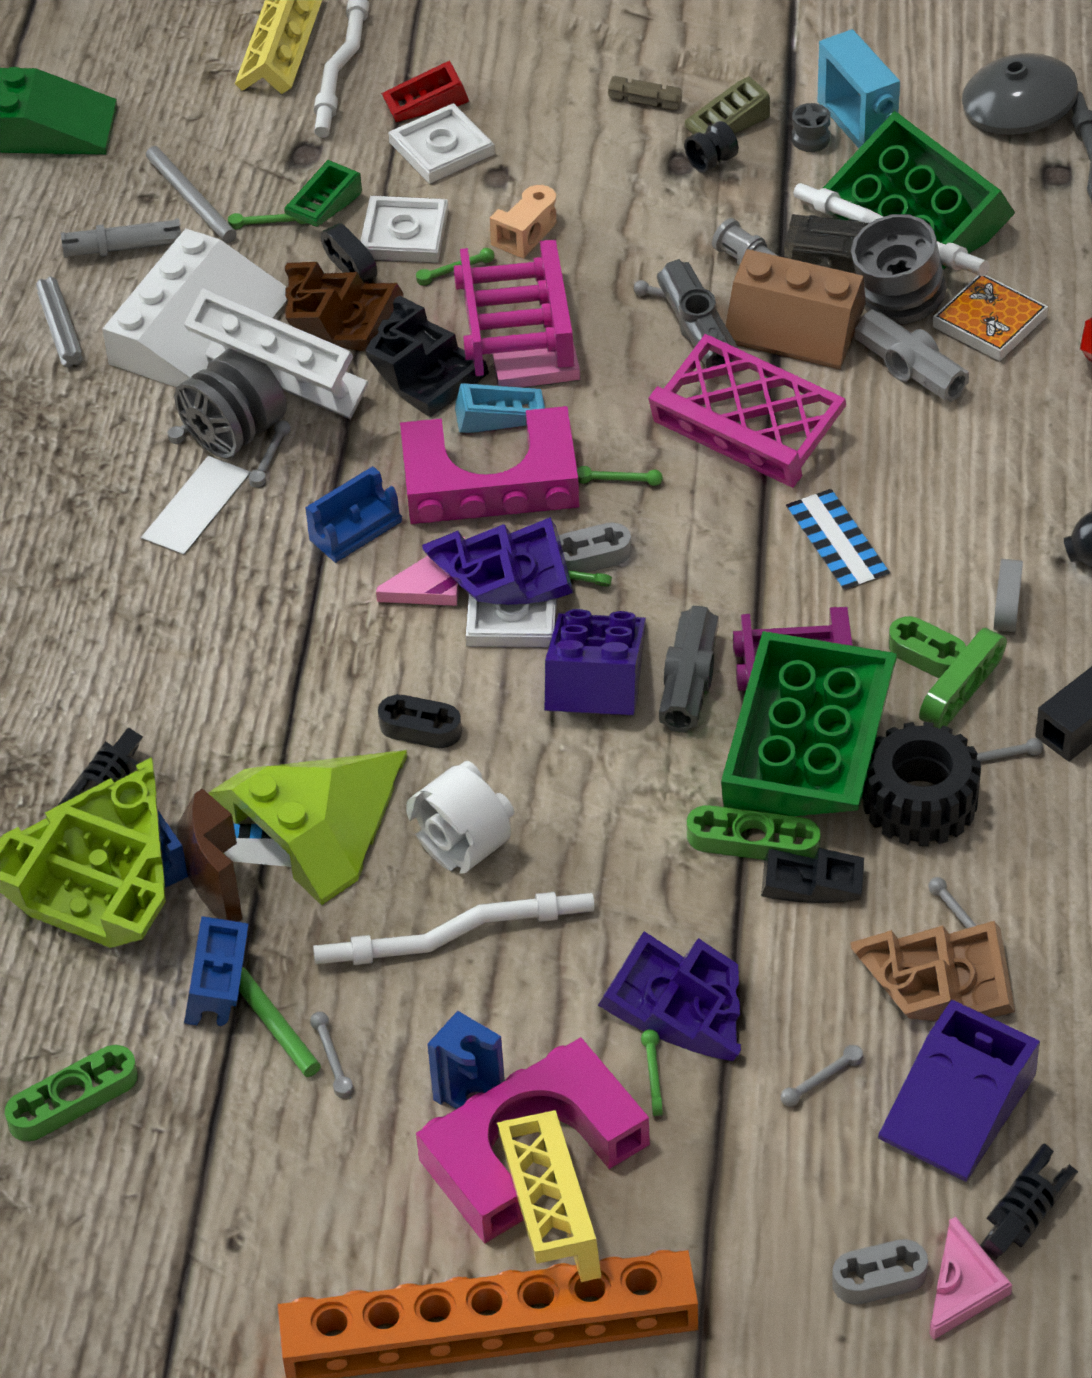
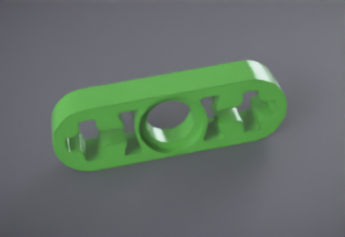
M986 627L982 628L929 690L922 702L919 719L924 722L934 723L933 726L939 729L943 725L947 727L997 667L1005 652L1007 638Z
M711 805L699 806L693 809L687 817L688 843L694 849L701 852L764 860L769 849L815 858L820 848L819 827L812 820L803 817ZM705 825L714 826L710 829V832H703ZM728 827H732V836H726L728 835ZM756 828L762 830L766 836L759 841H748L741 836V833L746 829ZM774 833L780 834L779 842H774ZM796 837L805 838L802 844H794Z
M121 1045L106 1046L11 1097L5 1106V1117L12 1136L21 1141L38 1140L129 1091L138 1079V1071L133 1053ZM114 1065L118 1070L122 1069L123 1071L115 1074L111 1070L107 1071V1068ZM90 1076H94L95 1083H99L98 1086L93 1087ZM70 1085H79L85 1089L83 1095L73 1101H65L58 1097L61 1090ZM50 1098L53 1110H50L48 1103L45 1104V1100ZM29 1111L32 1116L36 1115V1118L28 1121L26 1117H21V1114Z

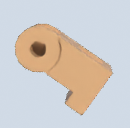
M545 185L530 186L522 193V200L509 212L498 209L490 217L491 245L524 259L557 223L554 207L556 202L555 191Z

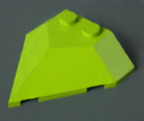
M407 750L246 768L208 792V794L232 814L233 821L236 824L250 817L290 855L293 879L319 904L323 905L359 880L363 869V859L369 844L372 845L394 791L395 778L399 768H403L407 758Z
M152 757L137 764V771L116 782H113L110 778L45 812L46 818L22 831L19 827H16L3 834L0 838V893L30 917L109 948L142 940L166 903L154 762Z

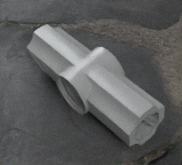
M873 309L862 316L860 323L855 328V339L884 358L885 365L891 375L900 381H907L913 378L943 400L947 399L950 402L961 396L964 387L969 383V372L940 353L933 337L922 329H917L910 333L881 312H876Z

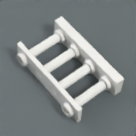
M204 288L199 293L184 323L188 331L211 340L205 353L207 358L214 360L230 348L265 363L279 381L283 391L350 420L369 384L367 380L346 372L353 358L349 350Z

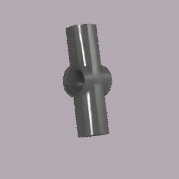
M680 259L666 263L662 271L657 273V281L679 319L681 334L690 340L694 347L704 334H707L738 348L716 310L714 295L709 290L704 289L690 263L682 262ZM710 350L702 359L706 368L725 364L723 356Z
M692 606L691 609L681 612L674 647L669 646L664 668L665 687L659 710V722L669 727L670 731L686 733L688 729L697 727L703 705L704 692L709 691L714 670L713 650L719 627V616L711 613L708 607Z

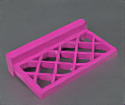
M704 334L664 389L657 386L648 397L654 422L792 488L796 486L803 476L801 467L846 407L845 398L707 334ZM710 350L723 356L725 364L701 369L700 361ZM747 369L759 373L760 380L736 386L733 373ZM729 375L731 387L707 393L704 380ZM700 381L703 394L688 398L676 394L682 385ZM783 385L794 390V397L771 402L768 392L770 388ZM763 390L766 404L742 409L739 396ZM730 398L735 399L737 411L720 415L711 410L710 403ZM820 401L830 406L825 414L806 419L803 405ZM798 407L801 420L777 426L775 412ZM769 414L772 423L771 428L754 431L746 427V419ZM805 431L806 440L798 451L782 444L780 436Z

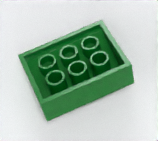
M895 110L823 187L838 193L841 199L869 209L883 217L892 214H902L923 219L933 228L938 242L945 245L947 243H954L966 248L968 254L988 243L1015 214V211L1000 189ZM834 214L857 233L866 226L841 215Z
M763 631L721 779L723 807L788 816L859 810L897 653Z

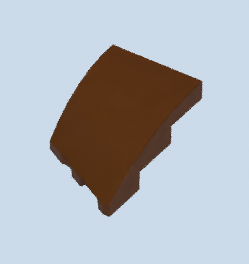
M318 262L287 263L285 266V272L288 276V287L285 288V297L288 300L285 306L287 322L299 330L346 349L365 351L372 338L378 334V327L382 320H388L394 310V299L399 295L402 297L404 295L398 283L364 284L358 272L324 273Z
M200 789L192 797L176 829L177 838L183 846L188 877L199 897L217 919L240 922L243 920L234 864L224 854V852L237 844L233 817L227 809L205 790Z

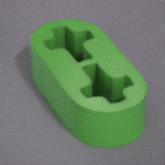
M913 616L898 618L892 622L889 628L888 644L890 652L897 653L898 659L937 678L944 674L966 648L965 643L958 637Z

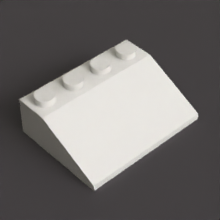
M185 228L102 328L108 364L177 387L190 379L196 372L202 369L206 370L208 363L212 361V359L205 356L211 340L188 331L184 326L202 288L277 320L288 303L285 297L286 286L222 240Z

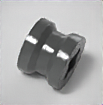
M817 103L802 104L794 109L792 112V125L794 126L792 130L793 145L805 152H816L827 147L830 142V131L828 129L830 125L829 110Z

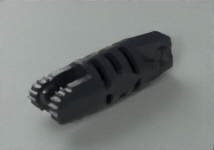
M128 727L114 746L105 741L57 806L110 778L113 782H116L133 773L139 762L133 759L132 756L137 751L143 736Z
M1042 1143L1009 1190L986 1218L994 1226L980 1246L992 1260L1005 1253L1012 1242L1020 1248L1024 1246L1042 1219L1078 1173L1069 1164L1056 1174L1052 1184L1038 1173L1048 1164L1054 1152L1045 1143Z

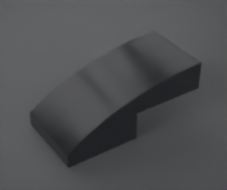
M823 848L818 849L815 858L769 849L764 859L761 896L806 903H838L859 900L862 895L864 857Z

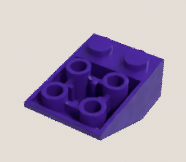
M572 609L565 614L558 613L545 659L544 711L634 715L639 692L646 617H636L635 614L627 611L613 612L609 616L592 615L590 611L583 609Z
M951 1000L927 1035L878 1134V1139L967 1182L1036 1076L1040 1041L955 1000Z

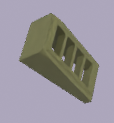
M748 76L735 83L685 120V127L692 134L697 132L705 133L708 127L707 123L711 122L714 124L717 121H723L735 134L770 117V96L766 90Z

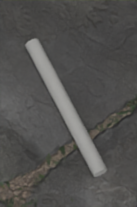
M157 146L150 147L146 152L148 160L225 243L232 242L236 238L237 233Z

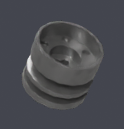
M892 214L869 223L854 238L851 255L856 274L864 276L865 309L867 312L873 309L876 312H881L897 324H908L922 320L933 313L942 303L947 286L940 262L937 240L933 228L923 219L912 215Z
M230 348L209 362L206 370L202 369L196 372L190 379L177 386L174 394L176 409L190 434L203 448L215 456L223 458L233 456L240 451L242 446L253 441L255 434L266 431L284 417L287 409L284 392L271 369L265 363Z

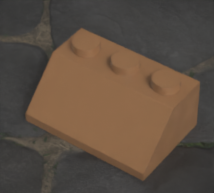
M746 249L733 281L725 326L738 346L841 370L854 336L855 328L866 304L864 276Z

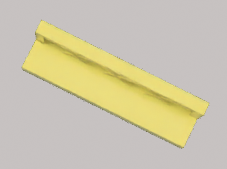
M265 0L235 85L243 91L261 78H264L281 94L291 89L322 0Z
M556 1110L497 1122L500 1140L536 1263L573 1256L581 1282L602 1278L596 1236ZM539 1132V1137L531 1146L512 1140L513 1137ZM533 1162L547 1168V1171L540 1178L525 1173ZM542 1195L549 1196L557 1201L551 1210L534 1204ZM553 1227L566 1232L568 1237L546 1243L542 1241L543 1237Z

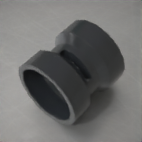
M717 121L708 126L705 133L697 132L687 137L684 143L688 160L701 173L714 168L719 160L727 161L735 157L739 150L738 141L733 130L723 121Z

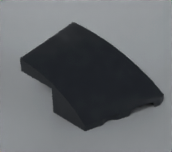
M400 295L393 301L394 310L388 320H382L378 327V334L372 338L365 350L367 358L390 386L412 406L429 417H432L457 398L460 384H476L489 374L487 362L483 359L484 375L476 376L474 360L465 359V351L458 347L456 335L428 321L424 307Z

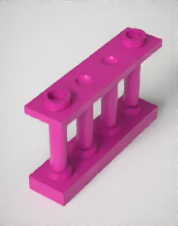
M556 239L540 241L541 257L533 258L534 262L471 268L468 248L460 249L461 265L453 266L456 290H464L470 335L463 336L465 359L474 360L476 376L484 375L482 355L547 348L548 352L556 353L558 368L574 366L573 332ZM530 278H535L537 285L474 291L473 284ZM539 301L541 308L486 314H477L476 308ZM542 324L545 328V332L488 338H481L480 335L482 330Z

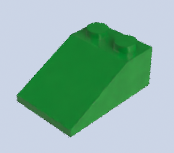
M0 68V153L106 155L117 110V99L37 68Z

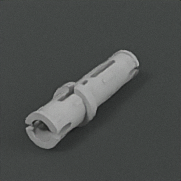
M178 218L169 221L104 228L103 224L96 225L94 230L61 232L64 258H68L69 256L99 253L100 257L108 256L110 251L173 244L181 234L180 221Z

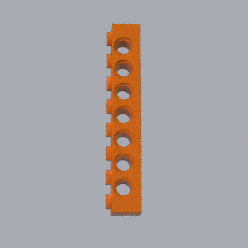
M659 1250L650 1255L624 1259L615 1256L607 1257L599 1261L602 1278L581 1282L576 1265L559 1263L547 1269L525 1272L506 1270L494 1276L472 1279L468 1277H454L446 1282L426 1285L407 1283L388 1290L373 1292L354 1290L342 1296L320 1299L301 1297L289 1303L278 1304L286 1378H342L698 1330V1300L689 1250L677 1252ZM637 1290L650 1291L646 1295H637L633 1292ZM590 1296L599 1298V1300L593 1302H586L581 1299ZM537 1303H544L548 1305L547 1307L541 1309L530 1307ZM485 1310L497 1311L495 1314L487 1316L479 1314ZM433 1317H444V1318H446V1319H444L443 1321H440V1322H429V1321H428L429 1319H431V1318H433ZM385 1323L394 1324V1326L388 1329L376 1328ZM333 1330L343 1331L336 1336L325 1335Z

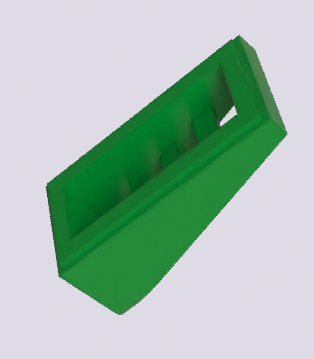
M327 160L285 206V214L319 227L362 193L360 172ZM316 201V202H318V203H320V204H322V205L320 206V205L315 204V203H313V202Z

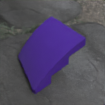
M551 517L510 533L505 524H502L468 539H464L458 530L422 545L425 554L477 602L503 605L530 604L574 593L557 527Z
M644 931L631 949L598 1003V1006L643 1032L648 1029L655 1030L661 1040L692 1052L734 1061L741 1051V1044L737 1043L736 1020L740 1015V1004L736 995V988L739 985L738 964L699 938L683 957Z

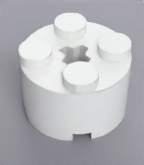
M464 761L459 766L449 768L410 797L406 804L409 822L417 818L422 829L415 834L419 842L435 861L450 871L458 866L461 868L460 873L468 872L506 843L511 835L509 818L514 815L512 804L503 794H495L483 780L478 768L469 761Z

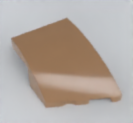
M995 921L950 934L942 925L902 938H897L891 930L850 942L854 953L908 1018L937 1021L951 1000H955L990 1018L1015 1012L1001 929Z

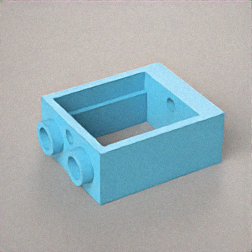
M851 29L819 41L817 102L829 110L830 117L852 142L860 148L894 110L899 113L900 80L861 37Z

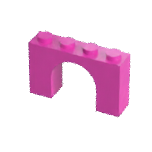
M568 406L526 410L528 453L513 468L496 474L471 473L459 468L449 459L445 449L442 418L400 422L410 524L579 508L578 473Z
M582 1037L566 1046L561 1045L554 1048L546 1058L527 1069H519L513 1072L503 1083L485 1093L473 1095L463 1106L444 1117H436L430 1120L420 1131L416 1132L419 1161L484 1244L524 1221L511 1174L492 1151L495 1142L500 1137L497 1122L556 1110L559 1121L574 1128L608 1169L650 1145L649 1117Z

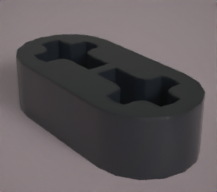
M338 223L321 232V242L327 256L343 273L358 272L363 283L376 278L377 266L373 256L345 225Z
M396 694L388 696L378 706L380 730L386 737L434 748H446L454 745L461 738L460 713L454 706L447 703ZM399 714H404L401 715L398 720H393L396 719ZM441 723H446L442 725L441 729L438 728Z

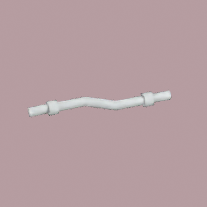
M348 0L346 16L349 20L346 41L324 65L321 90L316 96L314 113L317 115L314 133L320 138L329 136L331 120L337 112L338 98L335 96L338 72L360 48L363 22L367 19L369 12L368 0Z
M802 183L797 184L794 188L793 194L795 198L813 204L815 210L827 215L838 214L863 225H868L874 220L883 217L869 209L841 199L838 193L826 188L818 190ZM937 241L941 265L956 271L964 269L979 276L987 274L990 267L988 261L968 254L966 248L954 243H947L945 245Z
M555 892L535 894V899L479 904L425 934L372 940L370 935L351 937L350 942L314 945L315 965L353 961V965L373 963V958L430 953L483 923L536 917L538 922L557 920L558 915L594 912V898L592 893L556 896Z

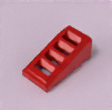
M450 60L381 93L395 122L427 115L453 103L458 107L470 102ZM405 99L407 104L400 106L398 101Z

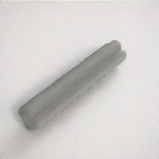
M50 276L46 280L39 279L36 283L37 293L62 365L68 368L73 364L79 365L83 360L82 351L58 282Z

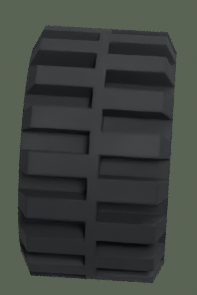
M914 722L904 723L903 729L899 730L894 726L886 730V737L878 736L876 739L862 795L865 814H870L869 822L873 827H882V834L889 839L893 836L899 837V843L909 845L910 841L919 842V846H929V841L935 840L938 844L948 842L949 835L958 837L964 833V825L970 826L974 820L978 807L981 763L977 760L978 753L974 746H967V738L962 734L954 736L952 729L944 725L939 729L933 727L934 723L924 722L923 726H915ZM925 781L935 785L922 787L911 785L908 782Z

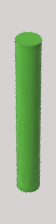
M242 967L239 985L241 995L304 1076L311 1077L320 1070L321 1064L249 972Z

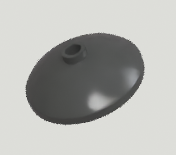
M1020 53L1005 56L981 68L968 81L962 94L963 110L972 124L991 133L1012 135L1036 131L1055 123L1073 107L1078 96L1077 78L1067 64L1048 55Z

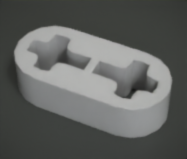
M605 523L559 535L567 569L571 571L587 573L619 565L625 562L631 554V534L627 527L622 524ZM568 552H572L574 556H569Z
M1001 559L993 628L995 631L1016 633L1023 561Z
M903 1239L842 1254L833 1266V1291L838 1298L850 1304H863L912 1292L920 1288L925 1282L928 1269L927 1253L917 1242ZM904 1259L908 1266H913V1271L904 1272L901 1266H896V1261ZM856 1271L859 1278H864V1282L855 1284L852 1278H847V1273Z

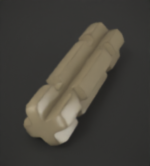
M613 76L608 85V96L611 99L622 101L624 97H627L628 102L654 107L663 104L662 108L677 110L682 102V89L668 85L666 89H663L662 84L636 79L628 82V78Z

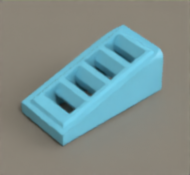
M465 383L460 384L455 404L460 433H475L526 426V410L545 408L541 389ZM528 404L529 408H522V405Z

